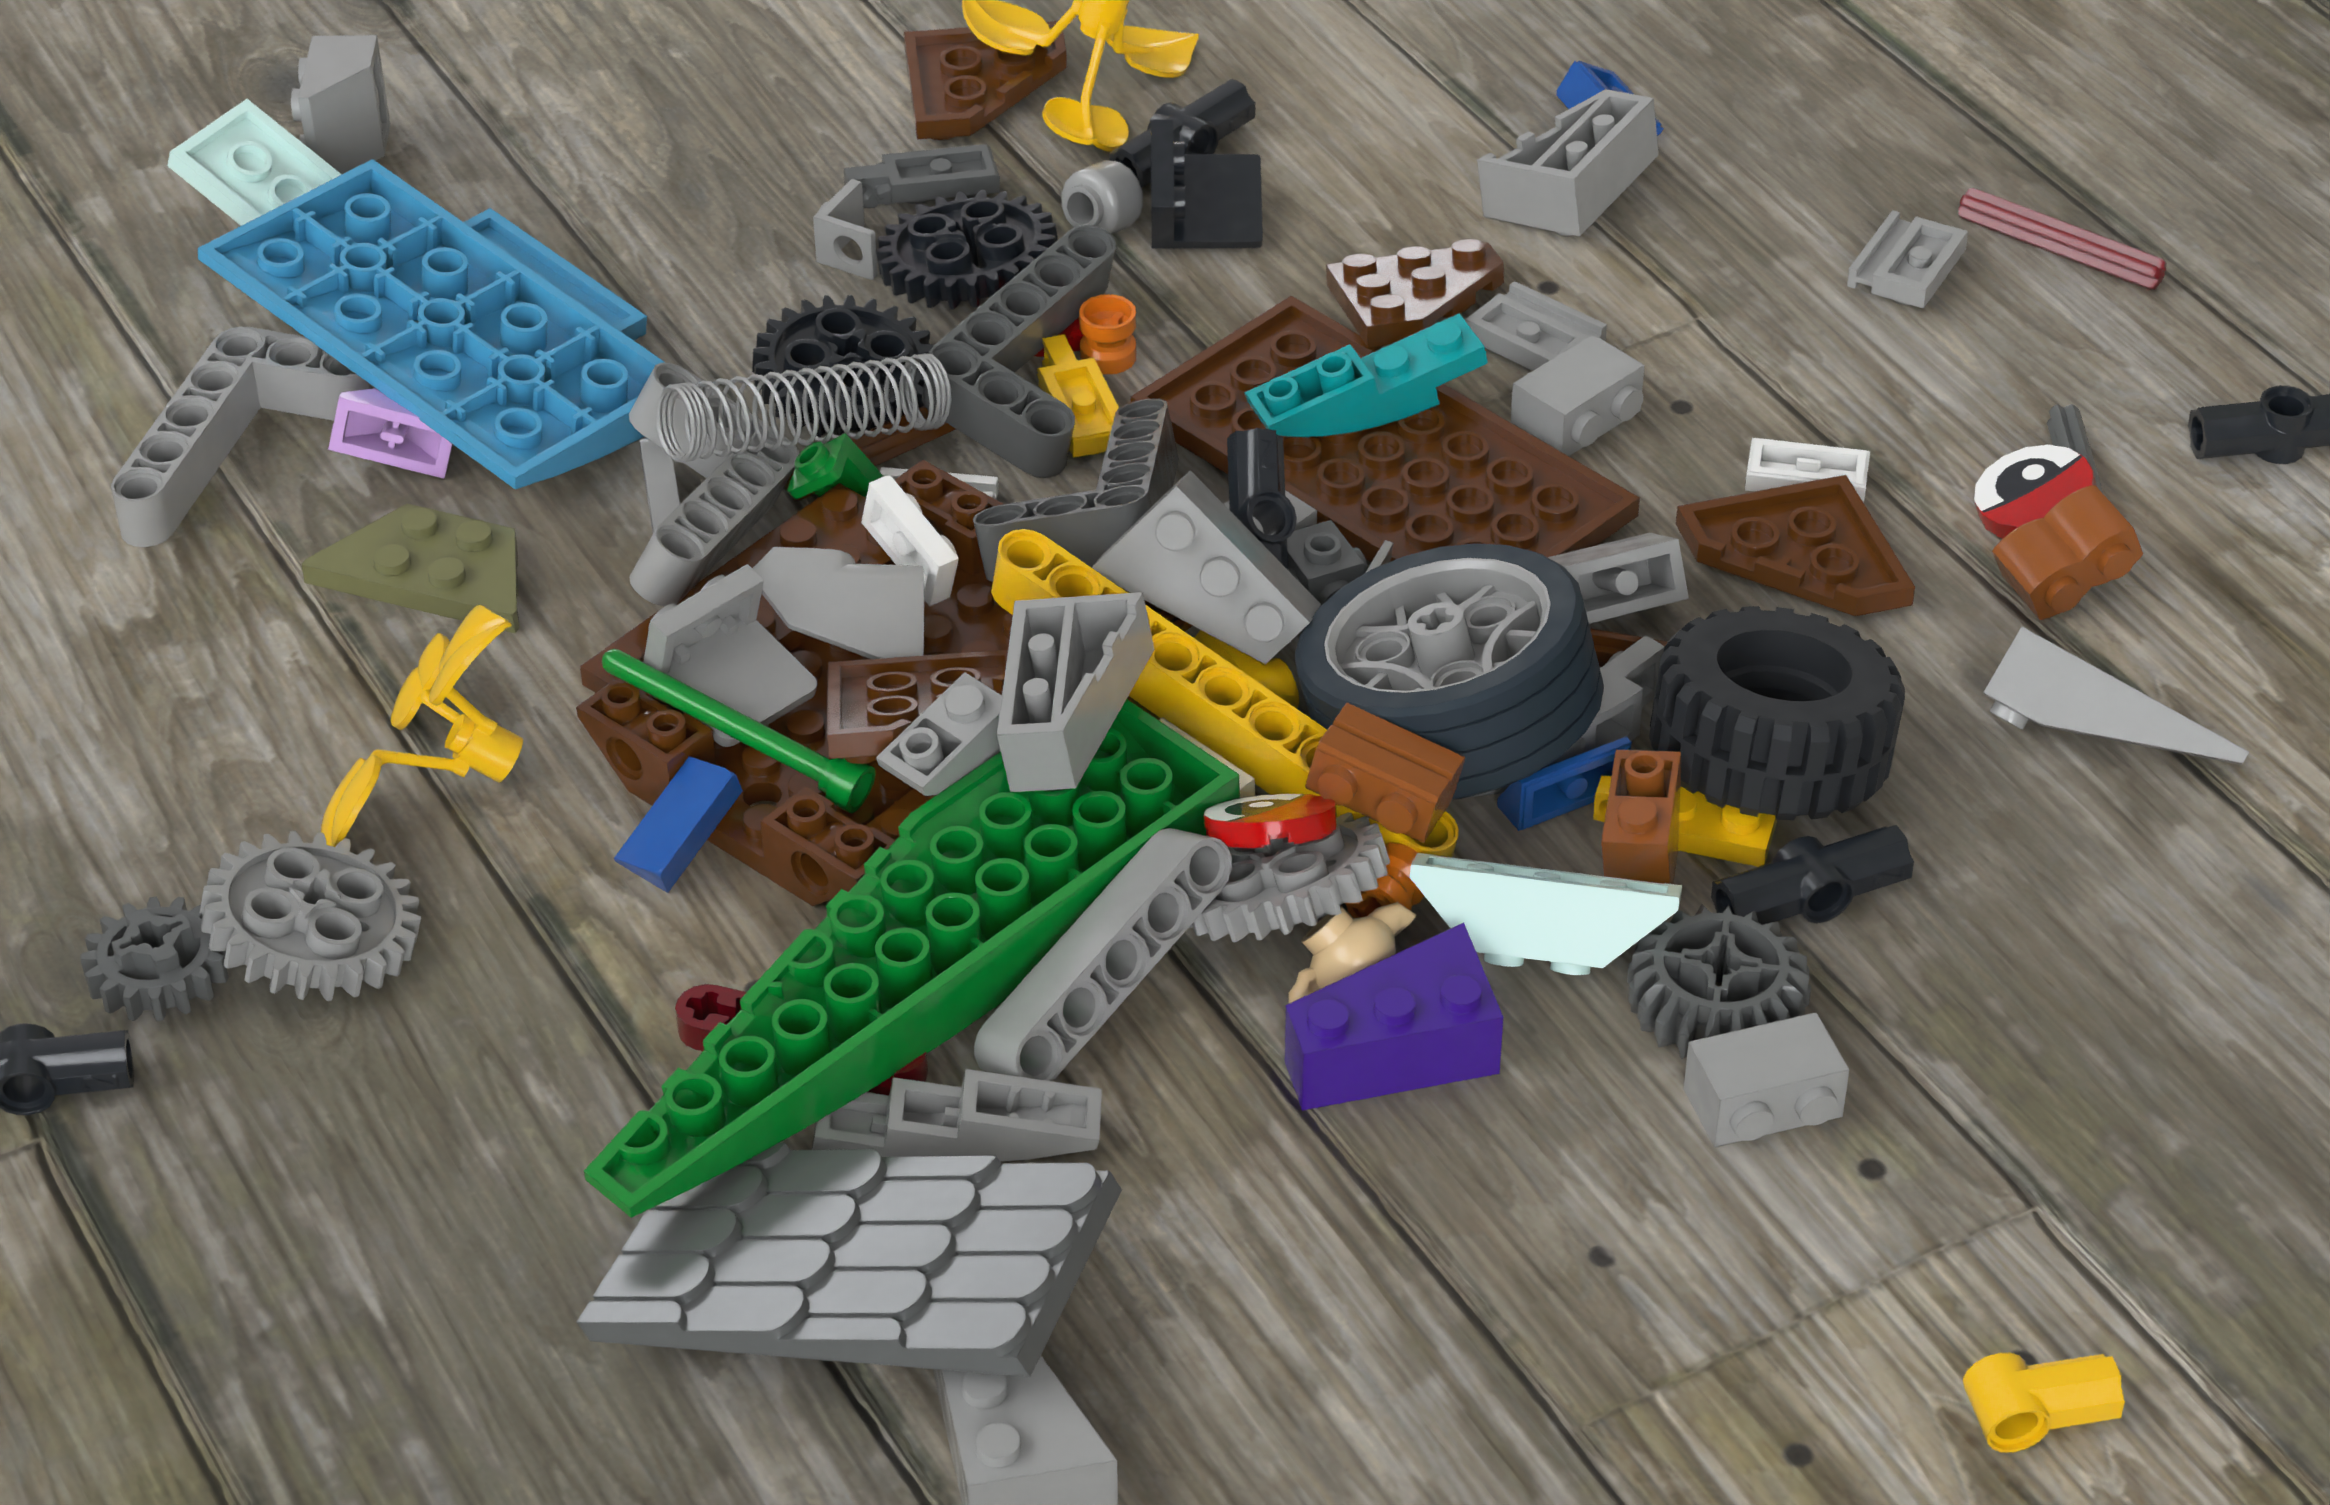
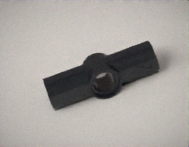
M1230 79L1184 108L1173 102L1163 104L1156 110L1151 119H1173V142H1184L1185 154H1214L1220 139L1255 118V101L1248 94L1244 84ZM1151 120L1145 132L1109 153V160L1121 162L1131 169L1139 180L1141 188L1151 182Z
M2278 385L2265 390L2260 397V401L2198 407L2196 410L2190 411L2188 421L2190 447L2196 459L2255 453L2257 457L2274 464L2296 462L2302 458L2305 448L2330 446V394L2310 396L2299 388Z
M1255 428L1247 431H1235L1227 437L1229 510L1288 570L1287 538L1292 535L1296 528L1297 517L1295 508L1285 496L1283 437L1278 436L1276 430ZM1253 517L1259 521L1263 528V532H1261L1257 528V526L1254 523Z
M1897 825L1885 826L1825 846L1815 837H1799L1782 847L1773 858L1772 863L1713 881L1711 899L1717 913H1723L1728 905L1734 915L1742 917L1756 911L1758 922L1761 925L1777 922L1798 914H1802L1808 922L1823 923L1837 917L1846 910L1854 896L1912 878L1914 860L1908 848V840Z
M21 1023L9 1026L0 1032V1108L5 1112L15 1115H32L41 1113L49 1108L56 1095L134 1087L132 1044L128 1030L55 1037L45 1027Z

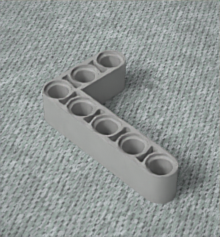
M242 326L229 328L221 332L212 341L112 481L111 490L122 539L127 544L135 547H150L166 541L175 532L260 408L334 421L341 392L374 389L375 387L304 336Z
M659 363L655 365L629 413L631 424L643 436L663 448L656 425L657 401L662 390L669 384L674 385L684 382L697 384L702 380L679 365L672 363ZM703 386L700 389L706 394L709 387ZM712 390L709 401L717 426L715 448L723 451L727 446L721 435L719 425L720 397L715 390ZM678 394L673 409V429L681 450L686 454L690 447L685 430L686 403L682 396ZM726 397L734 422V441L732 446L740 449L744 444L736 424V403ZM741 407V422L746 436L745 415ZM724 408V423L729 438L728 418ZM707 410V425L709 436L711 438L712 429L710 416ZM750 413L752 427L749 444L757 447L761 441L755 431L753 417ZM758 418L760 430L763 435V421ZM768 425L766 442L773 445L777 442V438L772 427ZM783 437L784 441L791 442L787 437ZM707 442L702 453L709 451ZM781 444L773 451L764 446L758 453L751 452L747 448L741 455L734 454L730 450L724 457L716 456L713 453L706 460L697 458L694 461H684L683 463L706 479L657 526L629 577L634 590L642 598L656 605L666 606L672 603H679L774 506L795 469L794 462L800 454L797 447L787 448Z

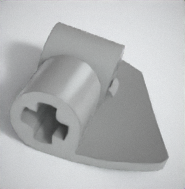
M773 547L752 568L764 579L761 594L789 629L869 659L923 656V566L857 564L850 554L841 550Z

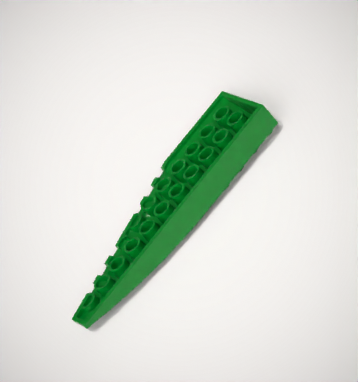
M1128 699L1124 702L1076 788L1010 792L1002 755L999 752L909 814L898 826L899 837L887 850L881 847L877 849L864 864L865 874L849 892L841 889L826 905L827 916L815 929H804L740 999L741 1010L727 1025L719 1022L703 1040L704 1051L686 1070L678 1067L663 1083V1096L649 1111H638L584 1170L585 1180L632 1218L751 1159L892 1077L894 1073L926 1052L927 1054L1004 1002L1146 842L1159 830L1172 828L1208 836L1206 835L1204 825L1205 810L1218 803L1240 798L1239 774Z

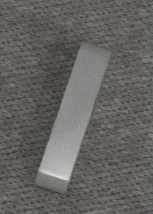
M1172 828L1162 829L1154 834L982 1025L977 1033L974 1044L975 1059L978 1066L985 1072L1053 1081L1224 888L1229 880L1232 869V859L1228 846L1222 840Z

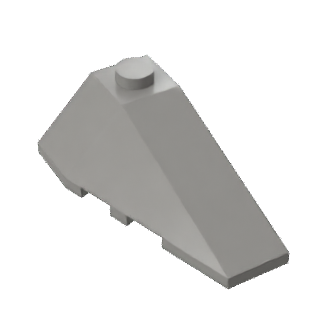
M2022 626L1983 692L1985 696L1995 701L1989 712L2021 730L2030 720L2041 727L2242 765L2249 754V751Z

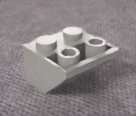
M377 35L312 36L307 58L299 59L298 78L300 88L292 90V117L294 122H302L304 134H300L299 141L340 174H344L371 159L376 161L385 156L391 124Z

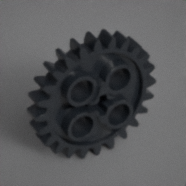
M980 190L975 198H967L961 191L957 193L954 201L948 202L938 196L935 197V206L928 207L918 203L915 205V215L898 214L899 224L886 225V236L878 237L879 249H876L883 284L885 286H892L893 295L898 296L907 293L908 303L911 304L926 298L927 308H933L941 301H948L950 310H954L961 301H969L973 308H977L981 298L993 296L1058 240L1056 223H1053L1051 212H1043L1042 204L1039 202L1028 205L1027 198L1024 195L1009 201L1007 191H1002L994 198H987L986 190Z
M825 295L822 307L816 308L805 299L801 300V313L785 307L782 309L781 321L767 320L766 333L757 334L756 348H753L752 372L764 376L769 372L781 374L786 370L798 372L803 368L814 370L819 366L831 368L836 364L847 366L852 362L863 364L869 360L880 362L885 358L898 359L901 356L911 357L918 354H929L934 345L929 344V330L915 331V317L897 320L898 307L896 306L880 312L876 310L877 301L873 298L864 307L856 306L853 295H848L843 305H836L829 295ZM920 362L921 366L926 372L927 365L923 362ZM886 364L885 366L890 369L892 364ZM869 366L868 368L873 372L876 366ZM896 366L892 375L900 391L899 382L902 370ZM853 368L852 370L857 374L860 368ZM880 368L876 378L884 394L887 374ZM917 368L914 385L917 391L918 408L924 406L922 402L924 377ZM837 370L835 372L840 376L843 370ZM863 370L859 379L864 386L868 399L870 376ZM820 372L818 374L824 378L827 372ZM847 372L843 382L847 387L852 405L854 378ZM803 374L802 376L807 380L810 374ZM830 375L826 384L830 388L835 405V391L838 381L834 376ZM787 376L785 378L789 382H791L793 376ZM813 377L810 387L813 390L818 405L819 427L817 436L821 437L826 433L819 411L821 383L816 377ZM770 378L768 380L774 385L776 378ZM797 378L793 389L801 406L802 427H804L802 395L805 386ZM754 380V385L757 387L760 381ZM780 381L776 391L780 396L786 417V395L788 388L785 383ZM890 381L889 401L891 412L896 419V397ZM763 383L761 387L764 404H769L771 390L768 385ZM874 384L873 404L875 414L880 422L879 395ZM857 386V407L863 424V401ZM841 388L840 406L843 420L847 426L846 400ZM824 391V410L830 427V407L826 392ZM808 394V415L810 423L814 424L813 407ZM791 396V414H794V427L797 429L796 408ZM776 403L775 416L777 418H780L778 406ZM870 410L866 428L868 431L876 427L870 415ZM886 410L884 424L890 422ZM836 412L835 429H837V434L840 436L844 431L838 421ZM852 414L850 430H857L859 432L861 429L857 425L854 414Z

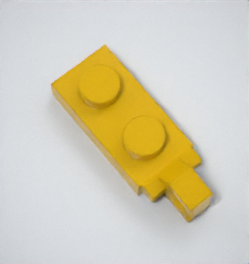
M1065 335L1043 338L1044 360H1042L1043 367L1037 368L1038 386L1068 406L1075 416V425L1070 445V452L1073 458L1106 452L1115 413L1119 406L1094 357L1077 361Z
M1601 775L1595 793L1593 820L1605 821L1612 776ZM1680 786L1678 851L1757 867L1765 865L1777 823L1775 815L1759 813L1758 817L1741 814L1740 808L1727 804L1723 808L1707 802L1705 795L1699 791L1692 794Z

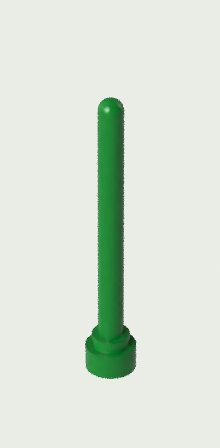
M610 649L602 657V666L606 672L817 781L818 789L826 793L825 797L840 809L848 813H854L868 797L876 775V770L873 766L867 763H850L845 758L829 759L619 649Z

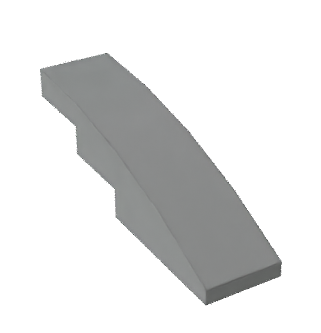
M965 1069L961 1087L893 1077L889 1096L866 1092L815 1122L812 1150L873 1149L878 1151L881 1157L997 1156L999 1161L1030 1160L1096 1150L1100 1140L1102 1089Z

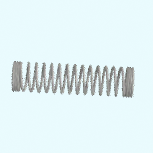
M926 353L911 357L901 356L898 359L885 358L880 362L869 360L864 364L852 362L847 366L836 364L831 368L826 366H819L814 370L803 368L798 372L786 370L781 374L769 372L764 376L752 374L748 378L735 376L731 380L719 378L714 382L702 380L697 384L687 382L674 385L669 384L662 390L657 401L656 425L659 439L665 452L675 462L681 463L684 461H694L697 458L706 460L713 453L716 456L724 457L730 450L734 454L741 455L747 448L751 452L758 453L764 446L774 451L781 444L787 448H792L797 442L801 445L809 446L814 440L824 444L831 438L838 437V435L833 434L836 412L838 421L844 431L843 434L846 433L852 439H859L863 434L875 437L880 431L886 435H891L896 430L907 433L913 427L915 430L920 431L932 430L942 426L950 413L952 402L951 385L942 363L934 355ZM920 362H923L927 365L933 376L934 384L936 387L937 400L935 415L933 388L929 380V377L923 369V367L921 366ZM892 364L890 369H888L885 365ZM869 366H876L873 372L868 368ZM896 366L902 370L899 382L900 391L892 375ZM853 368H860L857 374L852 370ZM880 368L887 374L884 394L876 378ZM917 368L923 375L928 389L930 404L927 420L918 408L917 391L914 385ZM843 370L840 376L835 371ZM863 370L870 376L868 399L864 386L859 379ZM827 372L824 378L818 373ZM847 372L854 378L852 405L847 387L843 382ZM810 374L807 380L802 375ZM830 375L834 376L838 381L835 391V405L830 388L826 384ZM793 376L791 382H789L785 377ZM813 377H816L821 383L819 411L822 424L828 433L824 438L817 436L819 412L815 395L810 387ZM776 378L774 385L768 379ZM797 378L805 386L802 395V411L805 425L811 435L808 440L800 438L802 432V413L797 394L793 389ZM753 380L760 381L757 387L752 383ZM780 381L785 383L788 388L786 416L788 426L794 437V440L791 442L783 440L786 421L784 408L776 391ZM890 381L896 397V421L891 412L889 401ZM736 382L743 383L740 389L734 385ZM763 383L768 385L771 390L769 416L772 430L777 438V442L773 445L766 442L769 423L767 410L760 394ZM874 384L879 395L880 422L875 414L873 404ZM718 385H726L723 392L717 387ZM747 385L754 392L752 417L755 431L761 441L757 447L749 444L752 426L750 412L743 396ZM857 386L863 401V424L857 407ZM701 387H709L706 394L700 389ZM730 387L737 394L735 418L738 433L744 444L740 449L732 446L734 441V422L728 400L726 399V394ZM841 388L846 400L847 426L843 420L840 406ZM712 390H715L720 397L719 425L721 435L727 446L723 451L715 448L717 426L709 401ZM824 391L829 401L830 427L824 410ZM678 394L682 396L686 403L685 430L690 444L686 454L681 450L673 429V409ZM808 394L813 407V428L810 424L807 409ZM791 396L796 408L797 430L792 420ZM774 398L779 410L780 433L774 415ZM758 402L762 412L763 435L758 421ZM741 405L745 415L746 436L741 422ZM724 408L728 418L729 438L725 429ZM707 410H708V413H709V416H710V422H711V429H712V437H711V438H710V436H709L708 425H707ZM869 410L873 422L877 427V429H875L873 432L866 430L869 419ZM885 410L891 423L894 425L890 429L883 428ZM902 410L907 421L910 423L906 427L899 426ZM852 414H854L857 425L861 429L857 434L850 432ZM707 442L709 451L702 453Z

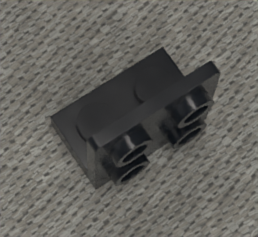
M1151 119L1152 249L1260 248L1263 244L1260 156L1257 154H1185L1184 142H1173V119Z

